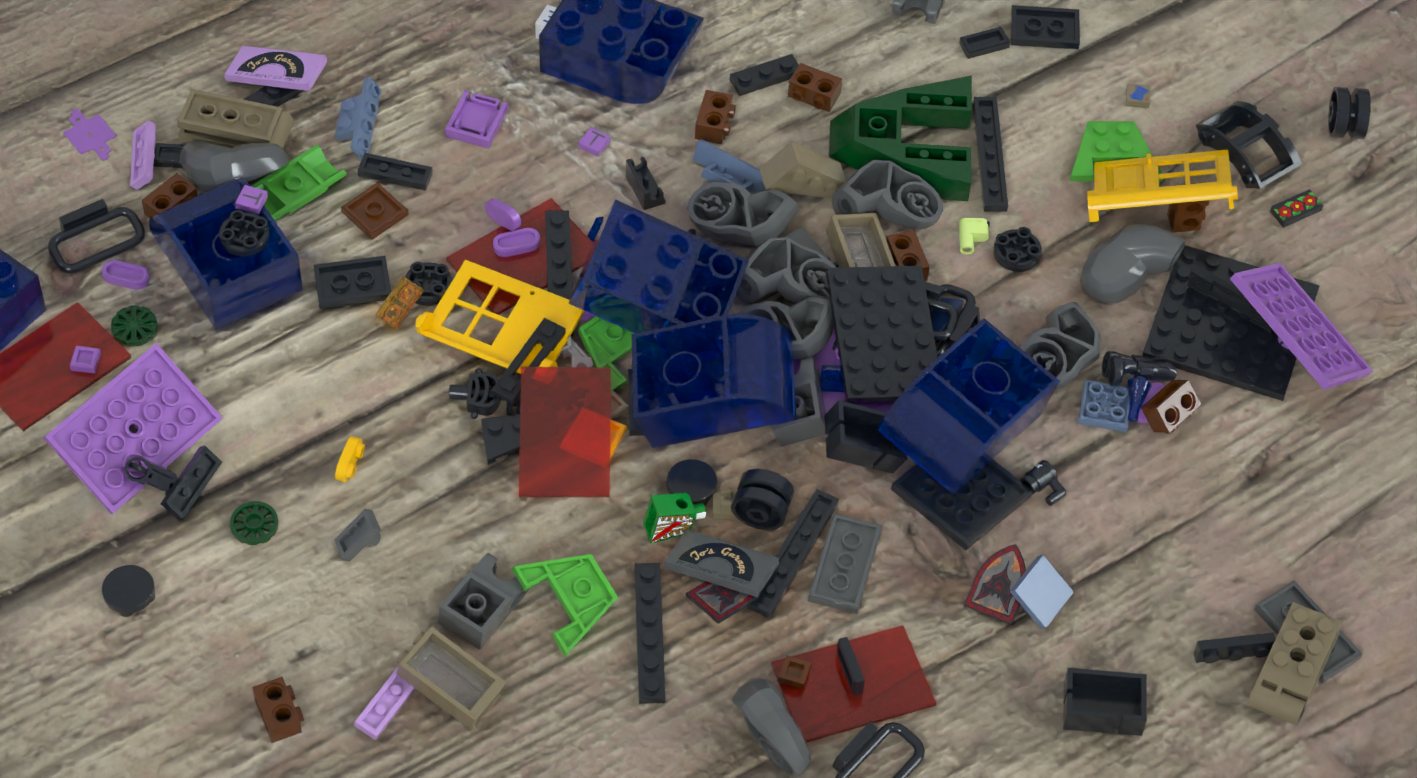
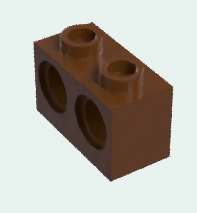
M800 63L789 80L788 97L814 106L817 109L830 112L841 94L842 78Z
M711 90L705 91L695 124V139L722 144L724 136H728L730 132L731 122H729V119L734 118L736 105L732 104L733 95Z
M175 173L142 199L144 215L163 230L171 224H175L181 216L194 209L199 203L197 188L178 173Z
M1209 200L1169 204L1167 216L1172 233L1200 230L1202 220H1205L1206 217L1205 208L1209 205Z
M915 230L888 235L886 241L895 266H922L924 281H928L930 266Z
M1172 380L1144 404L1141 409L1153 432L1169 434L1177 430L1178 425L1184 419L1191 417L1194 414V410L1201 403L1189 380Z
M283 676L252 687L254 700L271 743L302 733L300 722L304 721L300 706H294L293 700L296 699L291 684L286 686ZM272 697H280L277 700H271ZM282 718H289L284 722L279 721Z

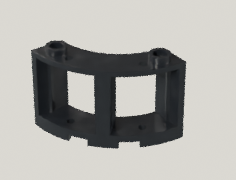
M1236 101L1196 124L1198 137L1203 146L1216 150H1228L1229 161L1239 172L1246 188L1261 189L1302 164L1289 137L1284 139L1277 130L1280 126L1267 113L1264 115L1259 113L1257 107L1250 103ZM1240 126L1249 128L1232 139L1226 136V134ZM1263 138L1273 150L1280 164L1258 176L1252 164L1241 150Z

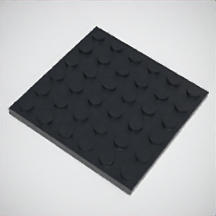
M1185 245L1171 271L1142 356H1161L1168 359L1177 369L1283 401L1297 359L1290 349L1282 346L1283 341L1281 343L1278 342L1279 336L1273 330L1268 332L1249 321L1250 317L1211 295L1207 297L1187 286L1190 272L1195 265L1211 272L1234 287L1236 286L1230 278L1235 273L1259 267ZM1294 278L1315 302L1320 285Z

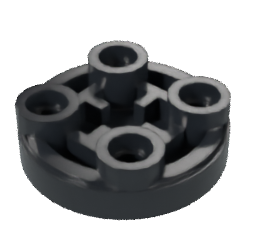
M241 210L233 211L230 217L223 222L219 232L223 248L230 254L242 257L255 255L262 251L270 238L269 227L264 217L253 213H244Z
M1020 227L998 234L993 249L996 261L1005 269L1015 272H1023L1035 267L1040 260L1042 252L1039 240L1031 234V230L1027 227Z
M414 262L405 275L404 283L408 281L422 290L414 303L432 306L440 302L452 282V276L445 264Z
M688 459L680 461L670 469L667 475V490L669 494L687 493L693 505L703 503L706 506L717 489L715 471L710 465L700 460Z
M125 565L111 571L103 581L102 594L104 601L113 611L118 612L123 617H129L133 613L143 610L154 601V580L151 574L140 566Z

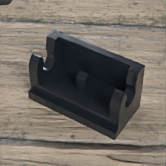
M641 157V163L635 166L632 158L626 160V178L643 210L666 204L664 193L658 187L648 169L645 157Z

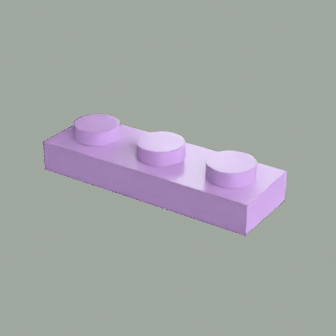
M149 120L134 130L130 186L136 190L150 183L154 176L156 124Z
M398 667L354 723L356 728L375 741L416 689L397 675Z

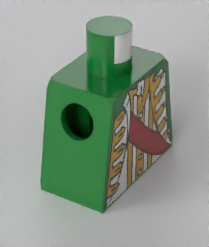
M687 493L651 495L643 521L650 543L682 536L686 529L691 531L694 520L706 517L705 506L703 503L693 505Z

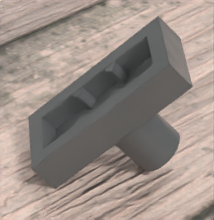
M364 509L334 539L342 560L351 561L366 545L376 546L380 542L381 535L379 532L381 529L373 510Z

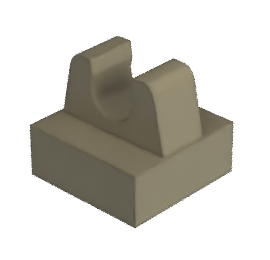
M721 489L720 492H714L712 497L713 519H737L731 509L736 492H731V489Z

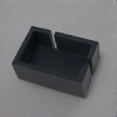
M839 400L824 415L825 434L828 435L826 437L827 458L867 468L873 465L875 470L892 474L907 460L905 417Z
M1067 668L1063 694V729L1113 733L1114 729H1118V734L1142 736L1147 721V674Z

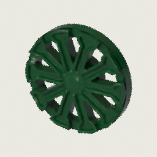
M139 305L122 308L111 321L113 337L116 341L126 346L146 344L153 339L158 329L155 314L149 308L139 307Z
M251 501L244 503L236 508L231 515V532L238 541L247 545H258L259 543L268 542L278 529L277 513L270 505L264 502ZM248 508H252L253 511L249 512Z

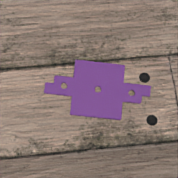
M78 109L71 111L73 116L69 117V120L74 127L65 131L64 134L77 151L82 155L93 149L102 161L109 158L107 153L111 152V149L105 142L115 138V133L99 114L87 120Z

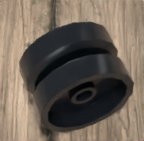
M1347 87L1333 88L1328 112V132L1330 137L1343 138L1347 131L1352 139H1364L1366 137L1371 112L1369 89L1355 88L1350 94Z
M757 468L744 472L731 505L733 514L744 524L756 529L775 530L783 526L788 513V507L794 495L793 485L782 475L770 470Z

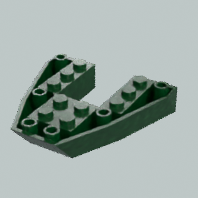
M972 75L897 90L853 105L830 120L829 157L857 170L872 160L892 161L902 169L920 176L935 189L941 199L968 201L971 188V147L901 143V125L969 129L972 111Z

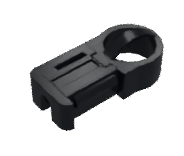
M135 455L128 458L125 462L124 469L128 479L142 485L146 482V484L159 490H164L165 495H167L177 480L175 472L155 464L143 456ZM140 460L144 462L147 469L132 461ZM128 466L144 473V475L137 478L129 474L127 468Z

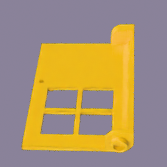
M1228 150L1151 157L1149 153L1144 158L1094 162V190L1087 191L1089 222L1099 221V210L1228 198L1229 209H1234L1233 200H1238L1237 185L1232 186ZM1215 161L1216 169L1189 171V163ZM1184 164V172L1158 174V166ZM1216 174L1217 182L1190 184V176ZM1185 177L1186 185L1159 187V179Z
M465 260L434 312L426 311L420 314L416 319L415 327L420 335L507 369L542 320L546 318L564 327L566 331L561 341L549 353L547 358L541 362L536 373L531 378L548 385L559 370L555 361L584 314L586 306ZM471 278L493 286L481 307L459 300ZM498 289L520 296L508 318L486 310ZM455 304L477 313L464 335L442 326ZM482 315L504 323L492 345L470 337ZM541 343L535 345L516 373L524 374L543 348Z

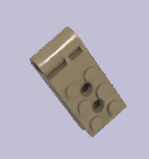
M191 89L178 119V128H181L178 133V141L187 143L193 140L204 141L230 148L245 143H274L284 149L294 120L290 114L282 111L281 107Z
M1293 602L1254 685L1247 706L1298 726L1339 637L1342 621Z

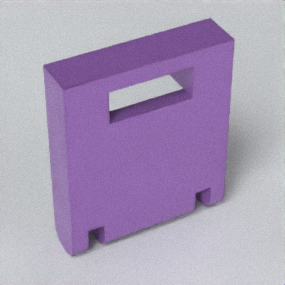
M464 91L445 128V135L449 138L489 149L508 111L509 103L503 102L500 107L499 99L474 93L471 102H468L470 92Z

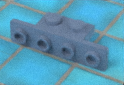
M370 77L364 78L361 95L342 100L335 137L339 141L352 138L350 148L361 160L364 153H369L381 96V88Z
M702 139L698 141L693 161L705 167L701 174L702 178L708 180L709 183L733 182L742 185L749 192L752 191L754 193L765 190L758 168Z

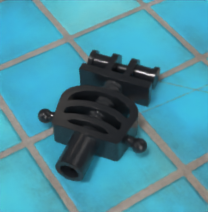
M477 368L474 374L469 375L468 385L450 384L449 399L467 400V412L471 413L472 419H476L478 414L484 416L492 415L498 409L501 397L493 396L489 385L494 387L499 379L495 374L483 373L481 368ZM532 380L528 382L526 389L514 405H511L510 402L507 403V415H512L513 406H517L516 414L528 413L527 406L530 405L531 399L529 396L532 392L529 386Z

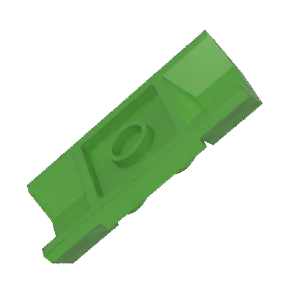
M315 145L251 186L265 190L268 193V197L258 216L264 217L267 220V224H271L287 213L292 214L326 192L330 185L346 176V172L344 170L337 171L326 160L321 148Z

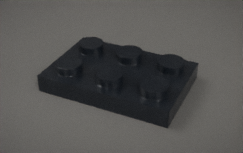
M1012 5L1011 45L1079 49V9Z
M386 255L313 265L319 309L392 300Z

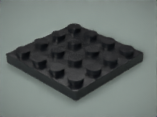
M960 432L951 436L894 481L891 486V490L964 550L969 549L1031 498L1033 493L1029 487Z

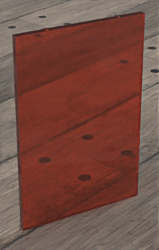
M550 198L520 215L521 226L515 230L533 228L540 234V246L532 252L510 257L498 256L493 250L494 238L501 233L511 231L501 226L446 257V261L453 267L456 273L463 262L468 260L532 286L545 289L547 288L545 211L564 210ZM569 217L572 273L602 256V252ZM471 278L467 284L482 302H484L493 287L474 278ZM498 289L488 308L492 313L500 315L514 307L520 296Z
M77 302L0 353V408L24 432L131 359V354ZM76 346L100 349L101 356L95 374L71 371L70 363Z
M521 367L519 497L610 498L611 368Z
M903 625L849 640L865 680L863 693L854 696L852 694L836 653L837 644L791 656L811 662V669L803 689L778 682L785 658L771 662L790 714L801 729L806 743L866 726L870 721L877 723L936 706L930 686Z

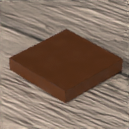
M378 182L341 207V212L371 240L409 215L408 209Z

